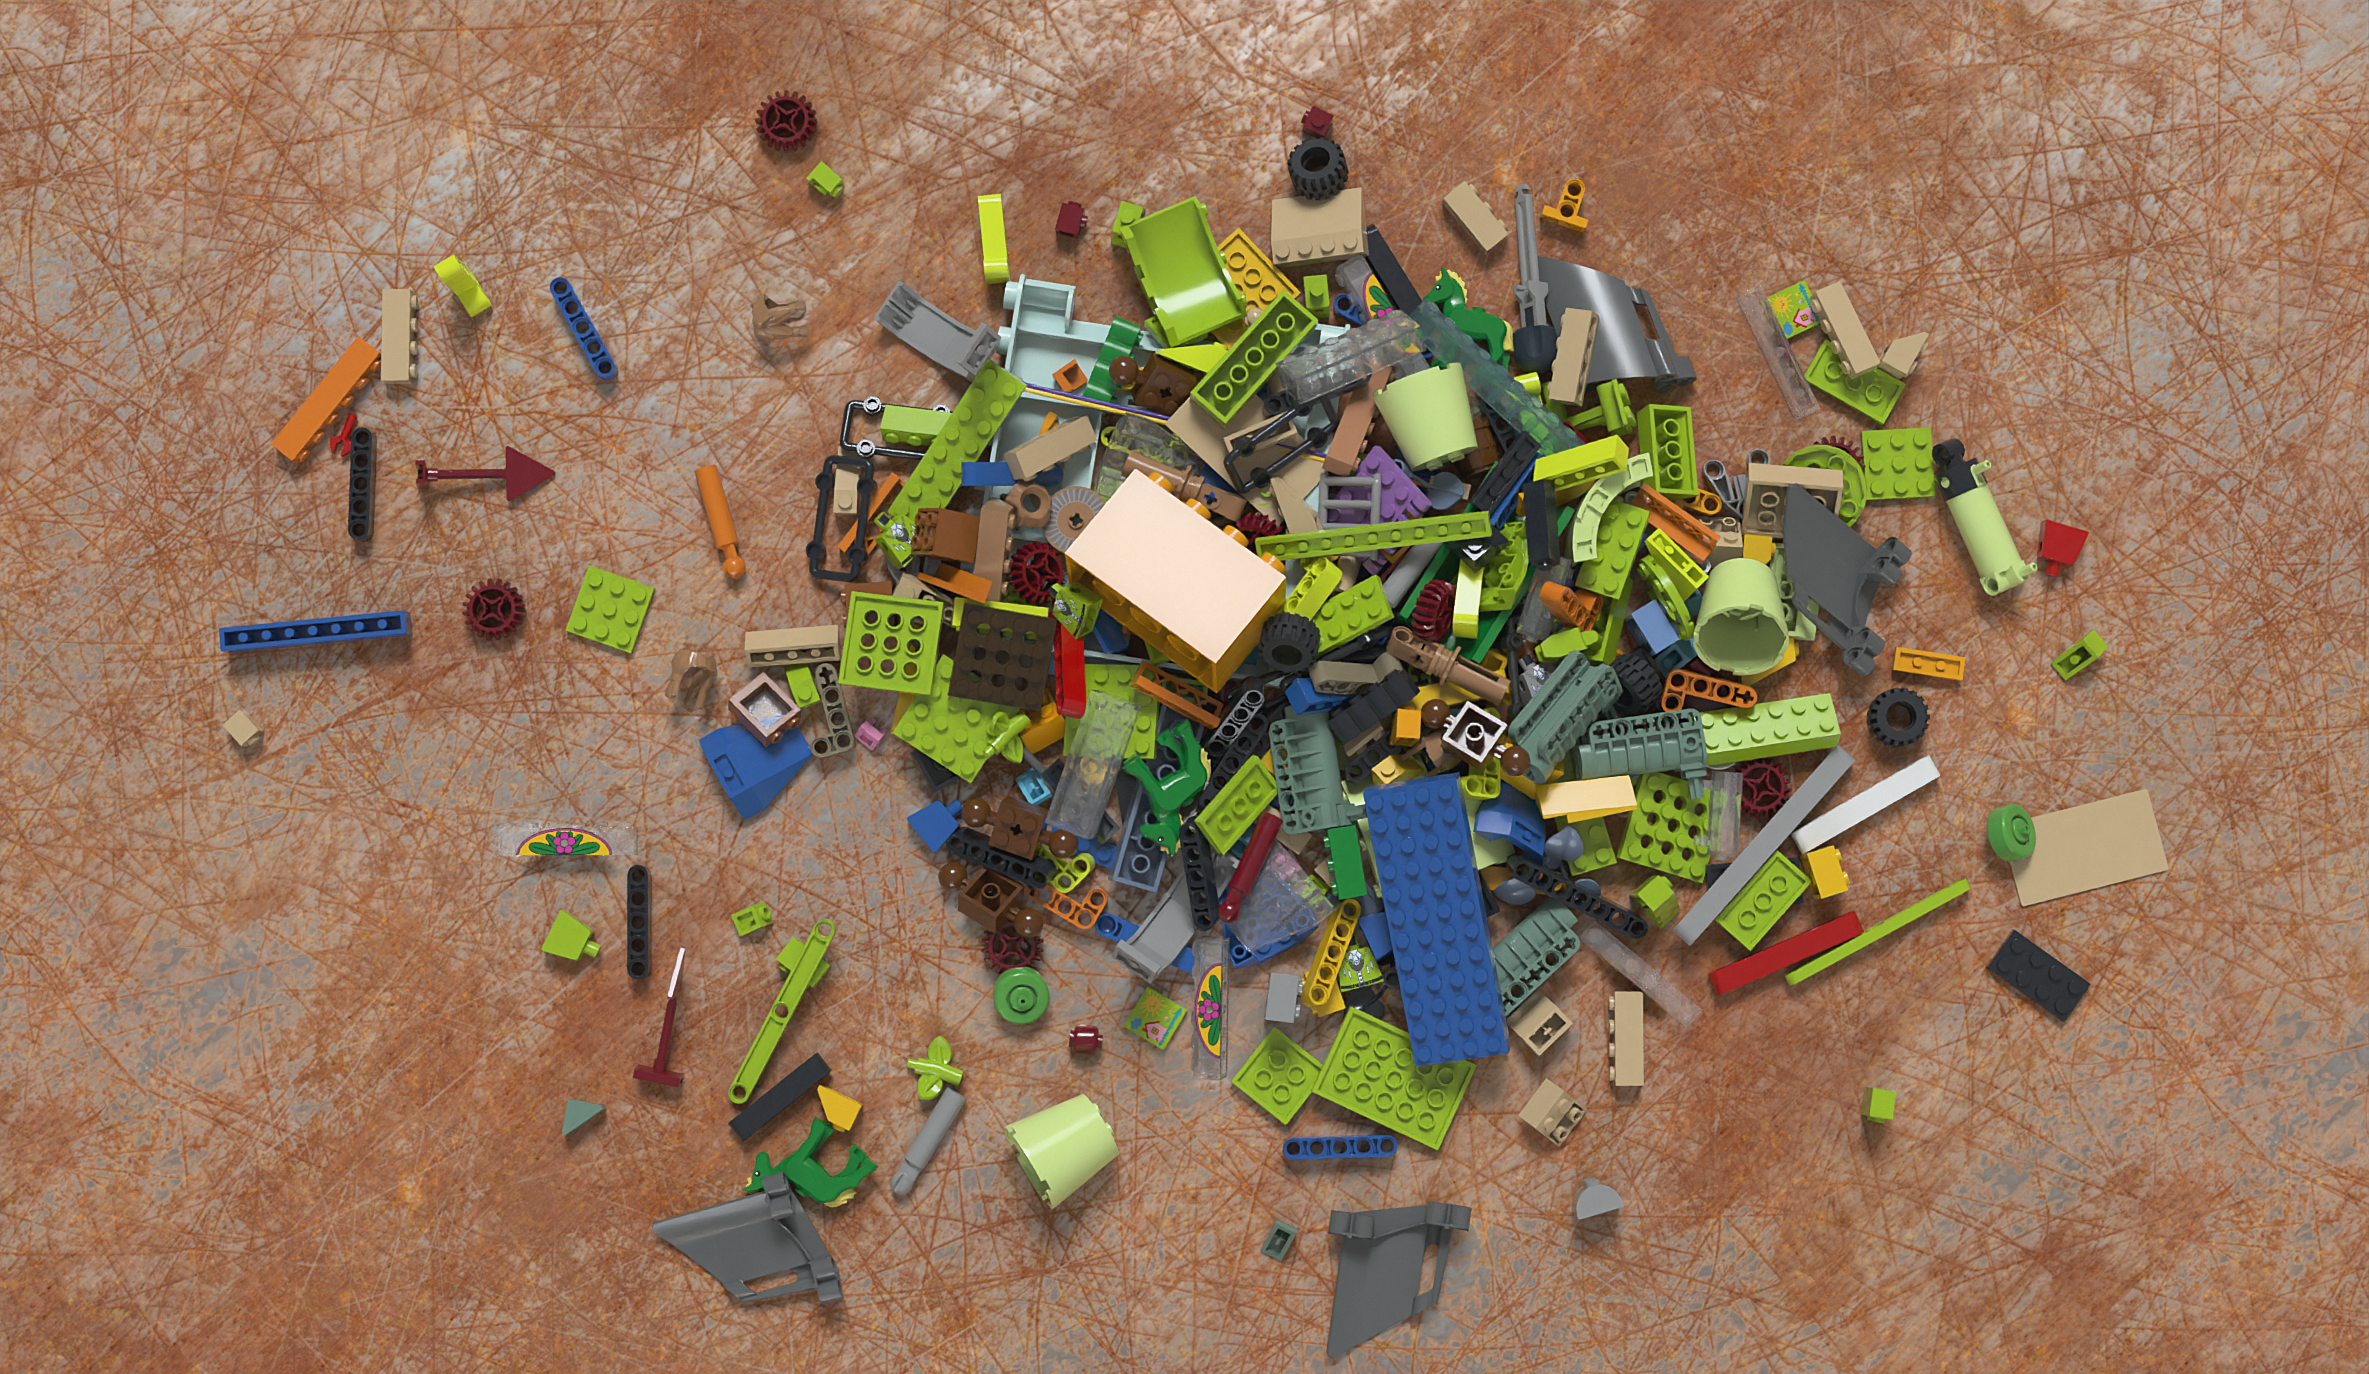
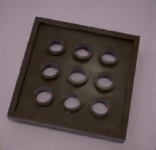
M964 602L947 695L1041 711L1057 618ZM985 623L989 625L990 632L988 635L980 636L977 634V627L980 624ZM1008 627L1013 630L1011 639L1003 640L1000 638V631L1003 628ZM1031 631L1036 634V640L1033 644L1024 643L1023 636L1026 632ZM979 646L983 647L986 650L985 657L975 659L972 654L973 650ZM999 651L1008 652L1009 659L1007 662L999 663L996 661V654ZM1027 654L1031 656L1032 663L1030 666L1022 667L1019 665V658L1022 655ZM979 670L982 674L981 679L978 682H971L968 678L970 671ZM995 674H1002L1005 677V681L1001 686H994L991 679ZM1018 678L1027 679L1028 685L1024 690L1015 688V681Z

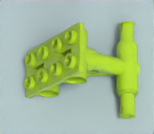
M1617 379L1596 387L1601 406L1569 417L1567 416L1564 404L1555 403L1548 399L1547 389L1550 382L1541 384L1546 401L1544 411L1548 415L1556 453L1575 448L1558 432L1560 425L1565 421H1570L1578 431L1602 424V426H1607L1611 436L1634 434L1633 428L1637 427L1634 414L1629 408V405H1631L1629 394L1623 383L1619 384Z

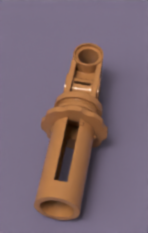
M1131 450L1121 476L1128 478L1137 469L1148 477L1152 472H1157L1172 484L1174 490L1171 494L1180 501L1186 503L1190 498L1195 499L1207 509L1237 522L1240 520L1247 503V499L1205 483V477L1194 476L1191 465H1188L1185 471L1184 469L1181 471ZM1213 492L1218 500L1211 504L1206 495H1210Z
M1403 626L1394 628L1386 646V650L1391 656L1426 671L1428 675L1434 674L1440 678V687L1444 685L1445 681H1448L1497 706L1500 705L1511 680L1459 655L1462 647L1458 646L1454 651H1449L1442 644L1439 645L1433 641L1419 639L1416 633Z

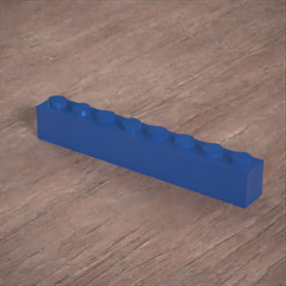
M401 610L219 628L221 651L236 653L412 636L410 612Z

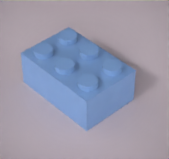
M1656 600L1651 601L1624 619V623L1639 646L1641 644L1645 645L1651 657L1680 640L1677 636L1680 634L1677 626L1673 622L1669 623L1665 616L1668 613L1661 602L1657 603Z

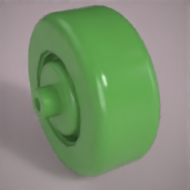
M2008 804L1991 811L1987 820V835L1994 852L2001 859L2008 862L2029 857L2036 845V832L2032 819L2026 810L2017 804Z
M1016 967L1006 970L998 977L993 987L992 995L997 1012L1003 1019L1013 1024L1023 1025L1036 1021L1045 1013L1049 1005L1050 994L1045 979L1039 972L1029 967Z

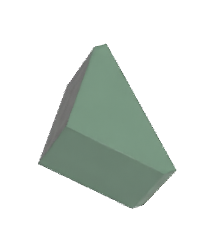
M573 1098L568 1099L562 1127L563 1135H569L606 1109V1106L601 1103Z
M1276 1218L1260 1251L1281 1261L1296 1236L1298 1229Z

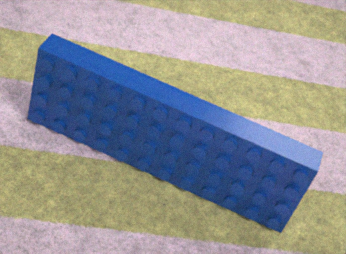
M1460 772L1366 787L1363 791V797L1415 1067L1508 1054L1511 1042Z

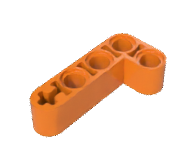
M1550 581L1544 583L1540 592L1541 601L1565 628L1571 627V629L1578 627L1581 632L1592 630L1604 603L1603 595L1579 588L1574 594L1570 588Z
M1675 668L1670 670L1666 676L1660 703L1665 712L1681 710L1685 695L1689 694L1749 708L1756 703L1757 694L1751 686ZM1675 674L1682 675L1684 677L1683 683L1678 686L1672 685V676ZM1697 680L1706 681V688L1704 690L1696 691L1694 689V683ZM1721 685L1729 687V693L1724 697L1717 695V689ZM1734 687H1737L1736 692L1740 694H1745L1748 691L1750 696H1752L1751 699L1747 698L1746 702H1743L1742 697L1734 695ZM1669 697L1677 698V706L1674 708L1666 707V699Z
M1048 884L1043 888H1037L1034 896L1030 895L1033 891L1032 889L1024 888L1025 896L1081 929H1090L1094 926L1108 901L1107 894L1101 889L1090 890L1082 904ZM1044 888L1049 889L1052 893L1051 899L1047 902H1043L1039 898V892ZM1095 892L1101 893L1104 897L1103 903L1099 906L1091 903V895ZM1067 900L1071 903L1072 909L1069 913L1063 914L1060 912L1059 904L1061 901ZM1083 912L1089 913L1092 917L1091 923L1087 926L1079 923V915Z

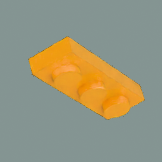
M1895 647L1892 671L1962 681L1966 657Z

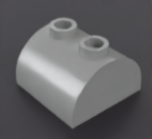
M1595 1177L1582 1180V1186L1575 1192L1572 1199V1212L1578 1220L1624 1207L1620 1195L1611 1187L1598 1182V1179H1595Z

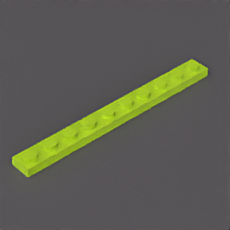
M1489 511L1259 537L1256 538L1255 544L1259 558L1264 552H1267L1281 561L1492 536Z

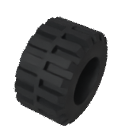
M1312 137L1310 141H1302V145L1297 144L1294 147L1295 151L1290 152V159L1287 161L1288 171L1293 186L1299 195H1305L1306 199L1310 200L1313 197L1315 200H1320L1322 197L1328 199L1330 198L1329 195L1333 194L1335 196L1338 194V189L1344 188V182L1348 180L1347 174H1349L1343 150H1341L1338 143L1335 144L1334 140L1329 139L1326 141V137H1320V139ZM1321 165L1326 166L1324 169L1320 171L1310 172V170L1314 167Z
M1285 612V614H1275V617L1270 616L1264 622L1258 646L1260 659L1266 662L1268 667H1273L1276 671H1284V673L1304 672L1316 662L1321 638L1320 630L1313 621H1309V618L1305 616L1301 617L1300 614L1295 613L1294 615L1290 614V612Z
M1621 654L1609 665L1614 668L1623 689L1622 694L1613 704L1618 713H1623L1627 717L1641 716L1660 698L1662 694L1660 678L1645 660H1641L1636 655Z
M1893 688L1879 694L1871 702V708L1867 711V716H1869L1867 724L1871 726V734L1877 736L1875 739L1879 742H1884V745L1900 747L1918 741L1917 739L1921 738L1925 734L1924 731L1928 729L1929 724H1927V720L1930 719V714H1927L1928 705H1924V698L1922 696L1918 697L1917 692L1914 690ZM1893 704H1901L1909 711L1910 723L1903 731L1894 730L1887 722L1886 713Z

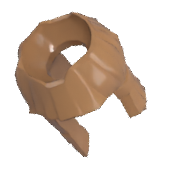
M764 293L756 302L750 305L753 309L752 323L756 338L770 344L774 340H783L790 337L806 338L809 336L810 333L807 325L791 328L784 324L788 318L798 319L806 312L804 300L798 301L793 299L787 303L777 304Z
M1018 480L1008 494L1002 493L1000 495L1001 501L1014 507L1013 515H1016L1014 529L1017 531L1022 526L1041 528L1050 520L1049 513L1052 509V499L1048 494V490L1038 483H1034L1032 480ZM1027 494H1029L1033 506L1037 509L1036 512H1028L1023 507V499Z
M682 648L674 655L671 661L672 673L670 682L665 689V696L674 700L678 694L682 676L689 668H695L696 671L684 704L689 707L692 706L693 697L696 696L697 691L700 689L695 707L702 710L707 692L713 681V676H717L716 660L714 656L702 655L697 651H689L686 648Z
M1445 727L1430 731L1413 748L1400 756V762H1403L1426 747L1428 756L1436 767L1425 774V778L1437 776L1445 770L1453 769L1461 762V759L1453 754L1445 753L1442 749L1441 739L1448 730Z

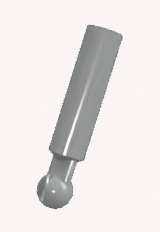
M1444 542L1413 545L1383 584L1391 608H1395ZM1381 625L1371 629L1370 631H1375L1379 629Z
M949 1087L946 1088L906 1153L902 1165L891 1178L890 1185L895 1193L904 1195L912 1189L917 1176L929 1162L967 1098Z

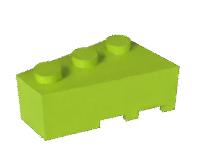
M1655 875L1648 877L1630 894V897L1661 930L1681 910L1675 893L1671 890L1673 887L1672 883L1665 876Z

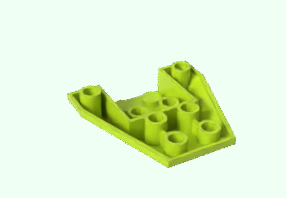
M1526 521L1505 523L1499 531L1510 541V545L1484 566L1479 612L1512 609L1518 598L1529 562ZM1459 572L1450 582L1452 586H1455V591H1457Z

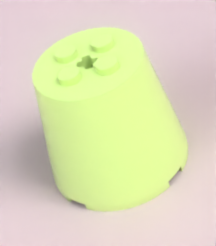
M1449 363L1446 365L1447 369L1440 370L1439 366L1420 371L1386 385L1387 390L1384 392L1380 389L1372 394L1411 471L1435 470L1442 467V464L1448 461L1453 463L1464 459V455L1478 448L1461 363Z
M1735 558L1718 564L1709 573V578L1706 581L1694 630L1695 651L1705 664L1717 671L1720 669L1732 671L1733 675H1752L1766 671L1781 661L1789 645V633L1776 577L1768 566L1753 559Z
M1084 1094L1004 1127L1009 1144L1011 1146L1015 1144L1019 1152L1015 1156L1041 1198L1043 1200L1049 1199L1047 1204L1051 1209L1059 1205L1119 1155L1113 1138L1114 1132L1112 1128L1103 1121L1098 1106L1095 1103L1092 1104Z

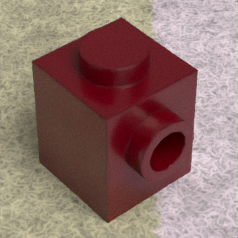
M1313 106L1310 112L1306 110L1301 120V123L1304 124L1302 132L1311 137H1316V139L1326 137L1334 115Z
M1068 201V204L1062 202L1055 227L1057 234L1078 239L1080 230H1085L1088 216H1085V208H1081V204L1073 201Z

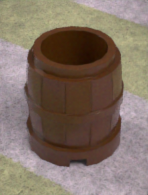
M1487 416L1473 420L1478 448L1464 455V459L1455 462L1459 474L1462 473L1463 477L1491 469L1495 461H1499L1496 443L1488 427L1490 424Z

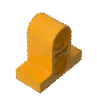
M1579 179L1567 181L1562 190L1557 208L1545 205L1540 218L1583 233L1588 219L1577 216L1585 192L1583 182ZM1571 186L1577 187L1579 195H1570L1568 188ZM1562 208H1569L1572 211V216L1564 217L1560 210Z
M1699 488L1698 496L1693 497L1692 503H1686L1683 499L1673 501L1681 509L1709 517L1719 512L1722 505L1721 499L1717 495ZM1705 500H1711L1715 503L1714 511L1706 510L1704 506Z

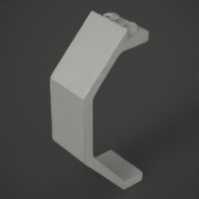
M901 281L897 282L873 318L884 329L917 351L971 382L976 379L1001 341V336L987 324L981 322L977 330H974L923 299Z
M1209 842L1219 899L1230 883L1239 860L1231 853L1226 852L1225 855L1218 854ZM1194 849V852L1199 855V852ZM1184 867L1167 893L1136 933L1126 942L1121 939L1112 954L1114 959L1150 984L1170 967L1198 930L1193 922ZM1197 871V873L1203 877L1202 873Z

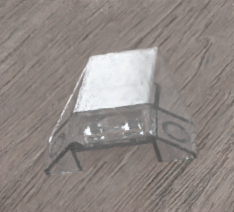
M1126 412L1117 421L1101 461L1095 492L1108 498L1115 494L1127 479L1121 476L1131 450L1181 471L1183 469L1185 471L1188 465H1191L1192 474L1200 477L1205 461L1189 446L1150 419Z
M1275 839L1250 895L1246 896L1240 908V917L1233 923L1225 924L1250 953L1318 925L1336 909L1284 847Z

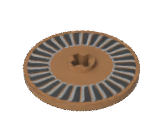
M1081 486L1067 487L1051 496L1052 509L1049 513L1050 520L1046 525L1042 526V530L1050 545L1059 552L1065 554L1106 504L1098 493L1089 488ZM1078 515L1083 522L1082 524L1078 523L1077 527H1074L1070 518L1074 519Z

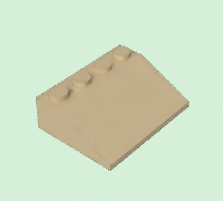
M1363 188L1339 190L1338 194L1335 196L1331 194L1328 199L1322 197L1320 200H1315L1313 197L1310 200L1306 199L1304 195L1272 200L1271 245L1273 264L1278 268H1287L1369 256Z
M1749 463L1741 535L1784 538L1783 526L1786 493L1788 486L1795 483L1799 484L1838 517L1843 493V470Z

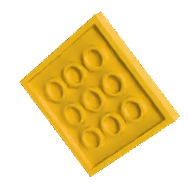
M1237 228L1217 247L1219 251L1222 250L1227 259L1225 266L1239 294L1243 292L1248 303L1245 306L1246 312L1254 307L1264 311L1283 289L1295 300L1301 296V292L1240 228ZM1243 317L1214 329L1210 333L1221 344L1227 346L1228 351L1245 333L1248 327L1245 325Z

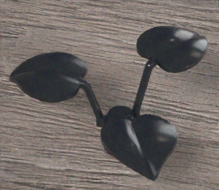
M1393 952L1376 962L1380 966L1390 964V970L1384 975L1385 985L1382 986L1380 992L1375 996L1374 991L1369 987L1353 989L1346 999L1343 1019L1350 1006L1377 1019L1382 1017L1385 1008L1378 999L1381 998L1387 989L1391 991L1400 989L1398 973L1394 966L1395 958Z

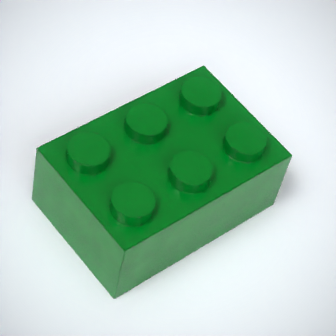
M1356 825L1328 829L1326 831L1327 835H1323L1325 850H1330L1331 858L1327 859L1329 873L1334 874L1335 881L1331 882L1332 895L1337 896L1338 901L1366 896L1367 890Z

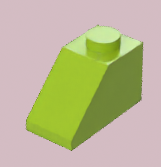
M2093 629L2056 657L2051 664L2066 681L2096 660L2109 646Z
M808 663L785 666L790 688L797 706L801 710L822 702Z

